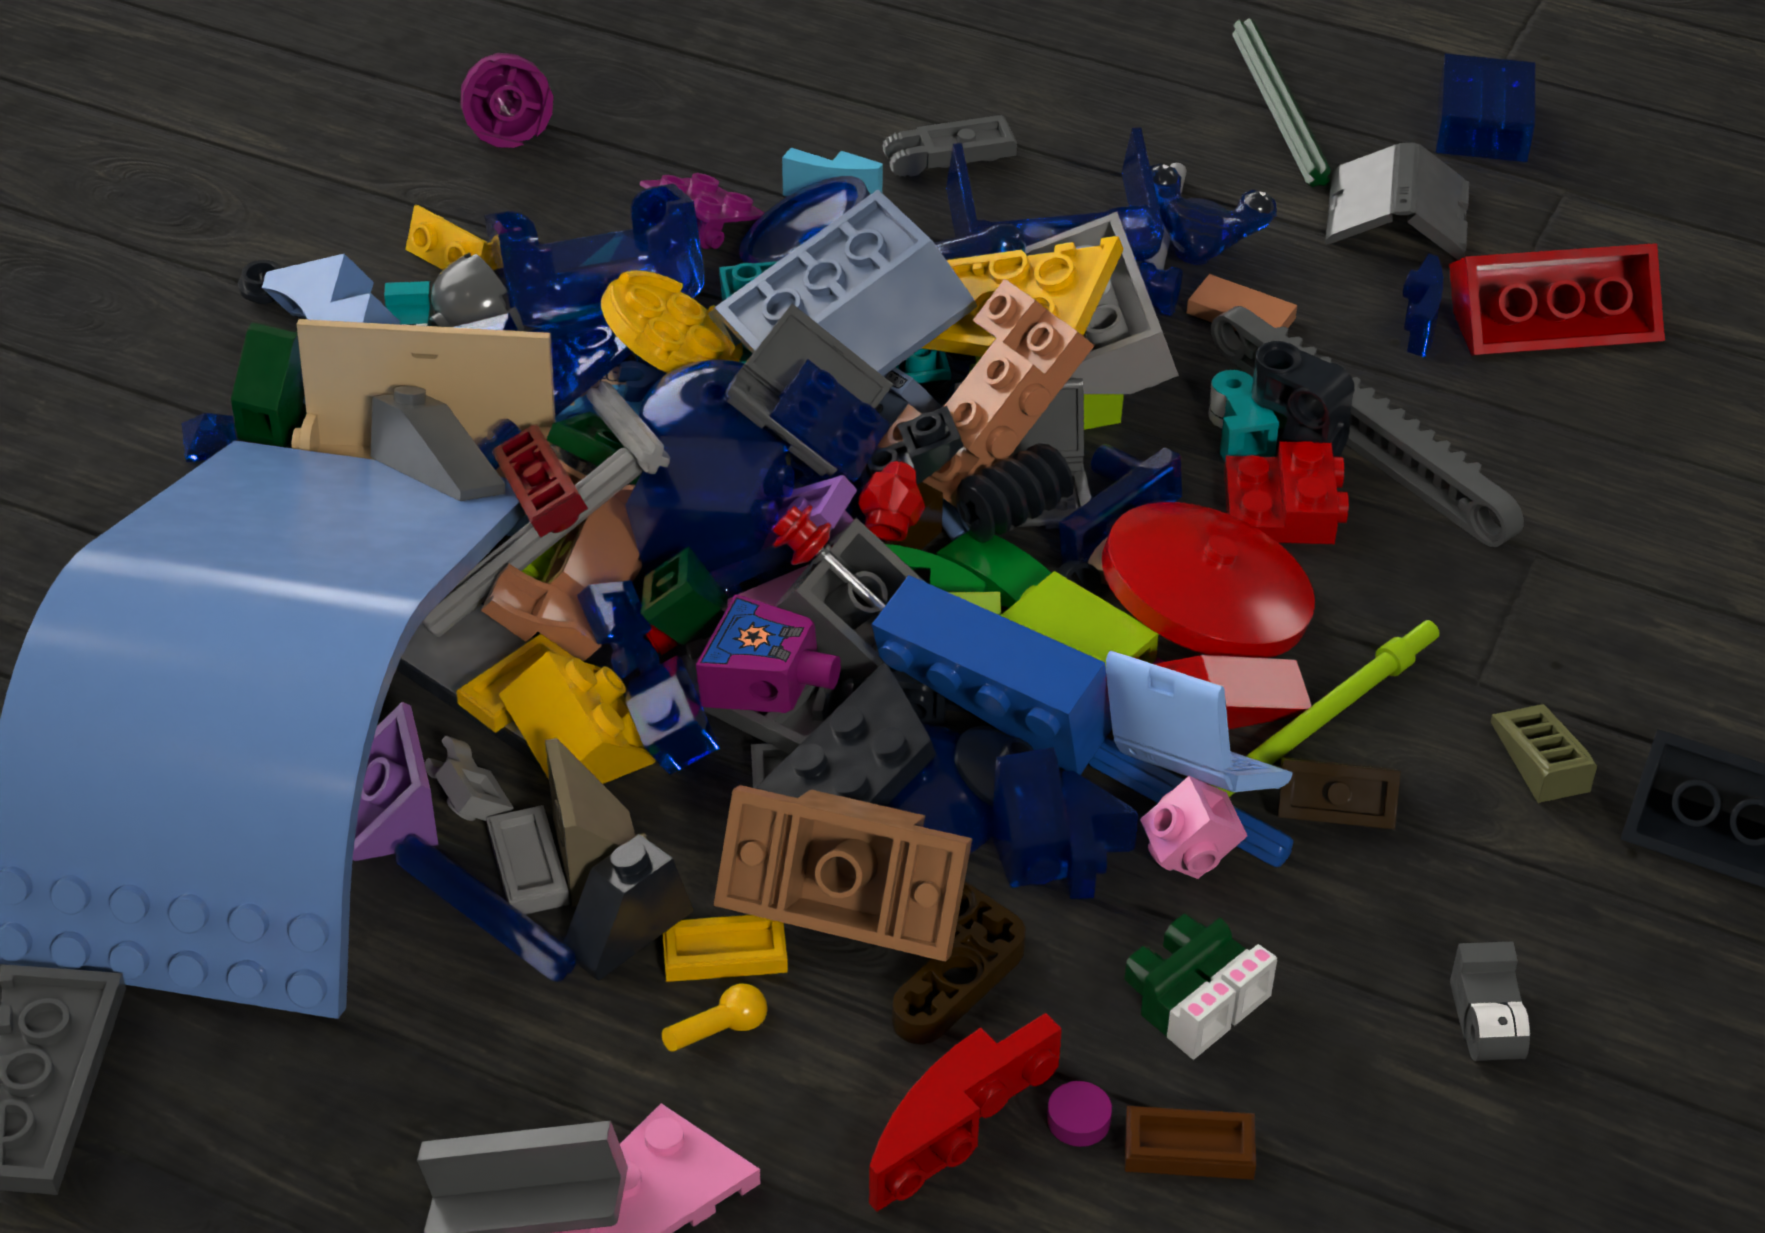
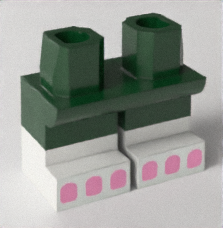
M1184 913L1171 923L1164 933L1163 947L1173 955L1165 960L1151 948L1142 946L1126 961L1124 979L1143 996L1141 1016L1194 1060L1231 1029V1024L1234 1026L1271 996L1278 957L1259 944L1250 951L1232 939V932L1229 926L1220 917L1208 927H1205Z

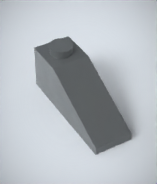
M399 386L394 388V394L372 397L371 458L458 501L505 494V482L447 404L426 395L424 388L416 386Z

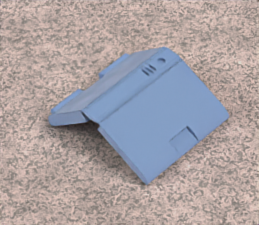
M1109 651L1106 658V677L1114 742L1120 752L1173 772L1194 777L1202 782L1231 792L1279 789L1289 783L1292 772L1230 751L1226 699L1223 686Z

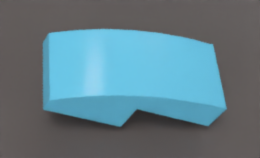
M790 148L782 157L783 195L811 203L854 207L876 190L882 192L883 164L844 151H840L833 160H829Z

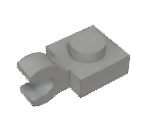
M445 736L442 739V743L447 749L446 762L428 758L425 761L428 775L439 781L448 796V806L460 817L469 821H474L476 818L486 821V817L508 813L514 809L491 771L477 767L472 758L470 746L466 742Z

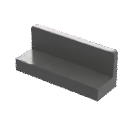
M611 1120L423 1141L417 1162L433 1197L424 1233H552L614 1226L619 1218L628 1166Z

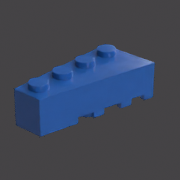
M908 575L872 623L879 657L888 666L897 671L907 673L1008 736L1026 741L1033 747L1036 753L1079 778L1112 730L1105 662Z

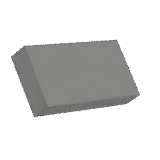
M541 805L486 817L487 830L511 917L570 905L569 891L544 806Z

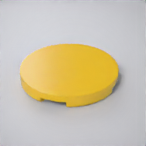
M648 271L622 272L618 279L608 285L601 298V309L604 318L615 335L643 360L672 376L700 384H717L731 377L743 355L742 343L735 346L710 319L708 313L716 307L715 305L710 306L707 310L696 300L681 292L682 283Z

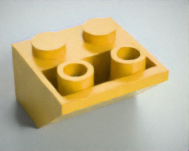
M546 652L498 694L548 779L545 740L557 738L602 784L652 765L661 758L651 741L654 734L650 725L639 713L631 709L623 696L626 693L623 681L612 669L606 666L598 667L585 663L576 657L572 659L552 652Z

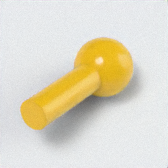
M744 983L733 985L722 994L718 1006L662 1030L663 1043L669 1051L674 1052L727 1028L737 1031L754 1029L764 1021L767 1015V1001L763 993L753 985Z

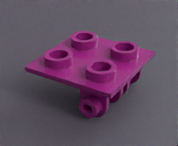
M693 173L691 178L663 175L660 180H644L640 182V186L651 191L643 203L648 217L668 227L670 230L678 232L679 235L704 249H717L724 241L722 227L725 222L768 219L769 214L752 206L753 200L750 197L736 192H727L718 187L719 181L706 174Z

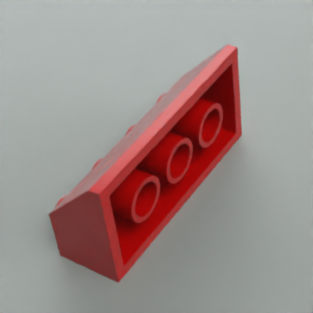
M1657 243L1467 256L1449 264L1453 313L1471 356L1665 341Z

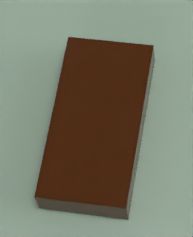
M1127 1106L1125 1118V1172L1254 1180L1256 1170L1255 1113Z

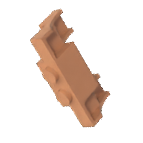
M1006 279L1002 281L973 319L975 323L996 339L945 404L960 434L963 447L939 470L923 481L943 492V498L956 508L957 487L961 480L1008 458L1094 347L1077 330L1049 312L1035 299ZM908 404L877 446L885 448L903 441L898 425L912 420L922 413Z
M559 460L574 486L587 476ZM626 485L561 538L542 581L536 580L508 564L498 574L481 611L525 642L539 632L569 654L584 662L601 647L610 624L618 618L627 604L628 598L623 595L624 590L634 581L643 566V562L638 557L661 503L638 486Z

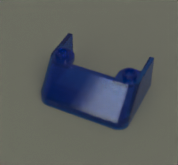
M1132 128L1122 168L1128 207L1112 208L1101 213L1001 222L977 220L962 143L953 144L946 189L958 251L960 253L966 250L961 256L966 258L993 254L990 243L993 235L1000 229H1012L1020 236L1021 246L1024 248L1117 212L1135 260L1144 261L1154 257L1161 248L1164 226L1142 128Z

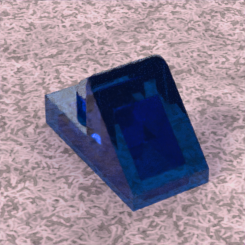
M1062 771L1059 816L1070 899L1094 898L1096 874L1106 873L1107 852H1129L1135 848L1138 814L1132 807L1075 771Z

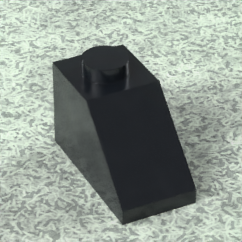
M638 834L592 867L562 945L566 956L599 981L694 911L673 858Z

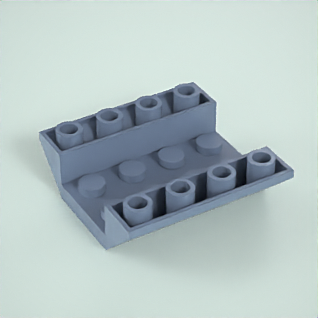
M876 190L714 307L708 315L735 346L742 342L753 354L788 307L794 304L884 376L978 306L934 242L881 191Z

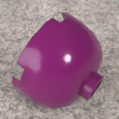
M496 53L482 58L469 69L461 85L460 106L466 123L480 140L495 147L515 148L524 145L520 141L530 140L534 135L538 136L545 130L552 116L553 94L547 78L533 62L516 54Z

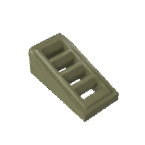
M1544 704L1492 714V726L1537 803L1591 791L1597 769L1596 763L1582 744ZM1538 735H1543V736H1544V737H1540V738H1536V739H1531V740L1528 739V737H1533V736H1538ZM1551 748L1550 750L1541 751V752L1539 751V750H1542V749ZM1557 760L1559 761V762H1557V763H1552V764H1550V762H1552V761H1557Z

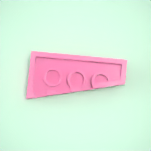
M661 1103L620 1143L628 1170L618 1222L614 1226L552 1233H673L688 1222L694 1227L715 1214V1205L737 1191L742 1196L760 1185V1169Z

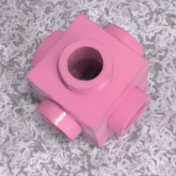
M1188 776L1174 790L1165 794L1159 803L1140 819L1150 840L1148 849L1154 860L1166 870L1171 871L1174 869L1196 879L1214 869L1225 855L1248 836L1227 792L1191 776Z

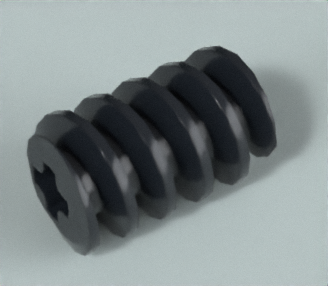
M1037 443L1027 448L1026 451L1023 450L1012 455L1010 459L1001 460L995 463L994 466H989L978 471L977 474L963 478L957 487V508L968 533L976 541L985 543L993 539L995 533L1001 535L1008 532L1011 525L1015 527L1026 523L1027 518L1034 519L1042 515L1044 510L1050 511L1057 508L1061 497L1068 498L1073 495L1074 482L1071 470L1061 453L1049 444Z

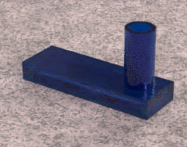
M1109 444L1101 445L1092 457L1091 468L1095 473L1115 483L1059 522L1062 564L1069 560H1081L1088 563L1094 550L1109 536L1115 522L1129 510L1145 504L1176 502L1182 497L1181 455L1164 447L1146 461H1142Z

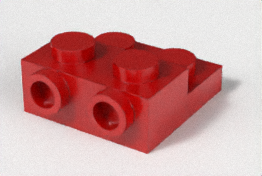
M1310 441L1279 442L1277 457L1254 455L1225 457L1224 480L1227 514L1251 524L1278 543L1335 544L1338 523H1346L1348 519L1349 499L1348 492L1337 491V488L1343 487L1344 458L1333 456L1332 443H1314Z

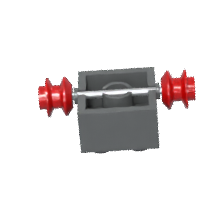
M794 505L773 527L772 531L779 537L772 546L774 548L784 544L790 546L794 550L791 561L792 565L807 563L815 555L816 557L782 596L775 607L808 617L815 623L817 651L840 657L841 669L839 679L842 682L850 677L862 680L863 676H868L884 662L879 657L872 623L908 575L922 581L924 580L857 518L829 540L831 523L827 522L816 526L809 519L813 508L811 505L802 512Z

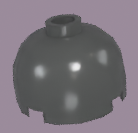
M469 252L452 262L439 273L433 284L431 303L436 313L429 318L432 326L524 331L516 306L507 311L506 303L502 295L507 293L506 288L491 267L479 255L474 254L471 256Z

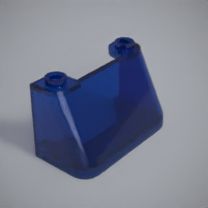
M675 184L649 187L640 191L634 197L630 205L632 229L539 245L534 223L526 215L518 211L484 215L488 240L501 282L507 290L505 296L509 308L512 309L516 306L523 325L528 327H544L604 316L601 309L602 295L608 285L618 279L622 272L648 271L674 279L683 284L681 292L691 298L700 293L704 285L705 272L694 200Z

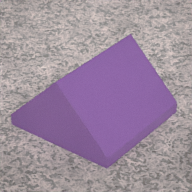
M401 702L376 727L358 811L353 851L354 861L438 845L431 790L411 706L404 702Z

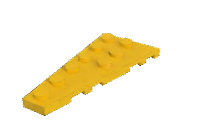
M1119 236L1101 238L1100 246L1076 249L1074 242L1055 245L1054 252L1029 256L1022 250L947 260L974 298L978 307L922 348L982 357L996 338L981 328L973 319L1004 279L1028 294L1045 309L1084 336L1124 250Z

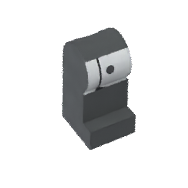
M1513 941L1458 944L1450 985L1463 1038L1467 1041L1473 1061L1526 1059L1530 1044L1529 1020L1526 1008L1522 1005L1515 970L1518 959Z

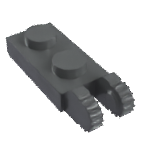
M1003 115L920 126L914 130L900 131L899 134L895 132L885 137L886 139L882 145L885 156L891 159L889 164L892 172H894L895 176L899 175V177H905L906 175L910 177L918 176L926 167L928 169L936 167L948 168L956 164L994 161L998 158L1017 155V141Z

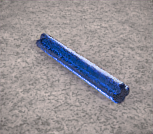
M409 834L403 842L397 843L394 852L396 854V863L551 981L560 982L567 974L573 972L576 966L573 950L420 836Z

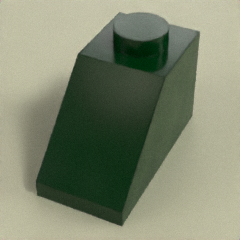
M688 546L644 577L641 614L650 624L681 645H685L696 636L699 639H706L714 633L728 608V596Z

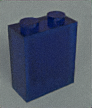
M1445 53L1438 92L1436 153L1528 162L1535 127V62Z

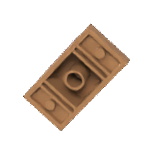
M739 785L732 791L714 906L946 962L952 954L972 838L923 827L925 815L816 790H809L800 797L794 798Z

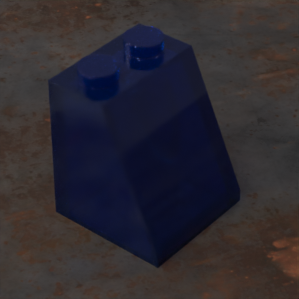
M661 436L659 440L664 445L666 453L671 457L669 466H659L655 475L648 474L643 470L625 505L645 575L651 573L688 546L708 571L759 555L768 534L773 533L772 529L778 522V512L785 497H790L794 488V470L791 465L786 463L782 442Z

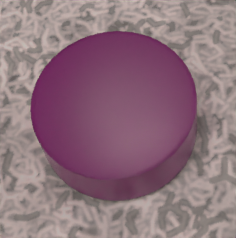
M1072 1081L1059 1086L1051 1094L1048 1102L1047 1123L1050 1131L1057 1139L1072 1146H1089L1099 1142L1110 1129L1112 1115L1110 1098L1100 1087L1089 1082Z

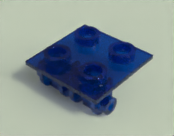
M809 359L806 360L795 378L779 395L781 399L769 415L854 483L859 478L891 425L879 415L875 408L862 402L839 384L833 375L825 370H821Z

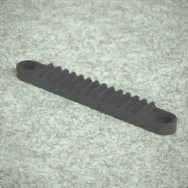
M1235 306L1213 319L1211 324V335L1219 352L1252 377L1256 351L1264 343L1284 341L1313 356L1317 354V348L1314 346L1302 348L1303 339L1300 336L1288 338L1289 329L1287 327L1274 328L1242 306ZM1233 326L1235 327V329H1236L1237 332L1239 333V336H1240L1241 341L1238 339L1237 335L1235 334L1234 329H1233ZM1321 357V358H1320V359L1325 360V361H1327V362H1331V360H1332V359L1329 358V357ZM1358 377L1352 378L1355 392L1352 399L1349 420L1350 434L1346 443L1347 446L1481 543L1489 547H1498L1521 533L1524 527V517L1520 506L1508 492L1480 473L1482 465L1479 462L1465 463L1466 453L1463 451L1451 453L1449 451L1451 445L1449 441L1435 442V431H1420L1419 420H1404L1405 410L1402 408L1390 410V400L1388 398L1375 399V389L1372 387L1360 389L1361 379ZM1488 508L1496 514L1501 527L1494 522Z

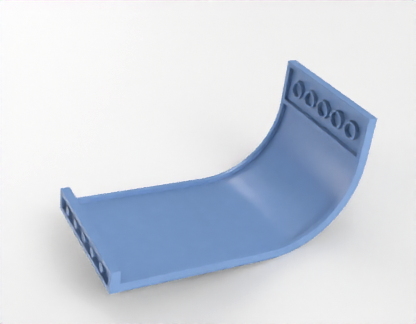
M233 441L81 549L62 569L37 610L16 661L0 718V964L122 973L125 985L338 1019L345 1011L347 1003L351 873L358 811L368 759L382 707L399 661L418 626L505 535L513 536L530 522L507 478L501 477L505 482V494L458 501L377 460Z

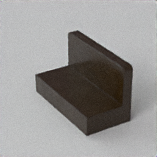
M1288 757L1280 758V768L1292 772V777L1288 784L1280 787L1278 817L1395 829L1401 771L1386 767Z

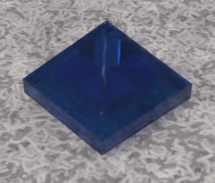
M203 413L181 423L186 462L207 460L233 441H237L234 419L230 415Z

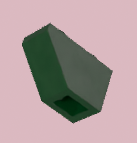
M252 322L247 328L231 395L238 439L258 444L286 448L292 439L294 429L302 426L307 414L306 405L303 403L305 394L298 333Z

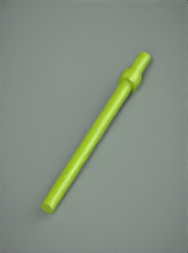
M1425 620L1404 637H1393L1377 649L1376 658L1263 742L1246 757L1270 765L1274 764L1389 675L1398 676L1414 664L1415 655L1439 637L1438 627L1432 621ZM1216 787L1220 790L1227 792L1229 797L1236 793Z

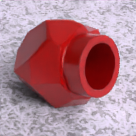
M903 461L891 462L881 472H875L859 496V506L866 517L865 526L877 538L886 541L906 539L908 527L918 522L925 509V504L916 482V471Z

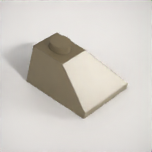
M555 738L545 740L552 814L572 906H577L591 868L611 855L616 848L629 842L638 834L634 833L629 810ZM645 833L640 834L642 837L647 839Z

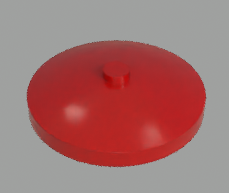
M1157 502L1138 506L1124 513L1115 522L1102 551V569L1105 579L1120 603L1134 617L1154 632L1176 644L1206 655L1248 658H1272L1289 651L1301 640L1314 613V591L1309 578L1296 559L1282 545L1263 531L1237 517L1212 508L1180 502Z

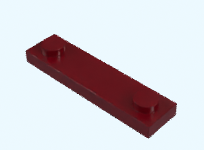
M533 424L493 449L494 457L540 538L550 532L559 533L568 529L578 520L579 514L588 509L537 424Z

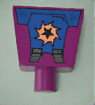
M734 595L696 663L701 706L787 713L794 709L806 685L834 689L841 669L839 656L817 651L815 623L810 618L741 595Z

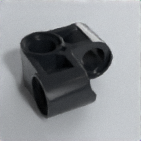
M1271 341L1261 345L1256 351L1252 398L1261 407L1287 416L1282 442L1310 441L1314 443H1332L1333 456L1340 457L1350 434L1349 420L1353 394L1355 392V385L1351 375L1338 364L1327 362L1304 352L1291 343Z

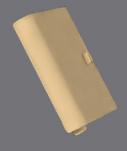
M299 319L297 322L307 414L302 427L295 428L293 431V449L373 459L370 457L372 397L394 394V388L399 386L424 388L426 395L447 404L499 476L504 478L506 476L492 453L493 449L533 424L538 425L547 439L553 423H555L551 333ZM548 442L557 456V446Z

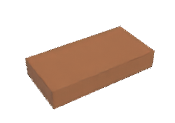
M1211 274L1206 277L1188 299L1187 314L1212 322L1214 318L1235 306H1242L1274 328H1289L1296 319L1297 312L1296 304Z

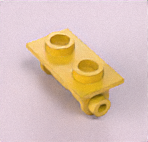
M414 205L405 250L442 270L469 252L471 256L474 254L479 255L493 271L500 266L502 255L498 253V248L494 244L487 243V241L419 205Z

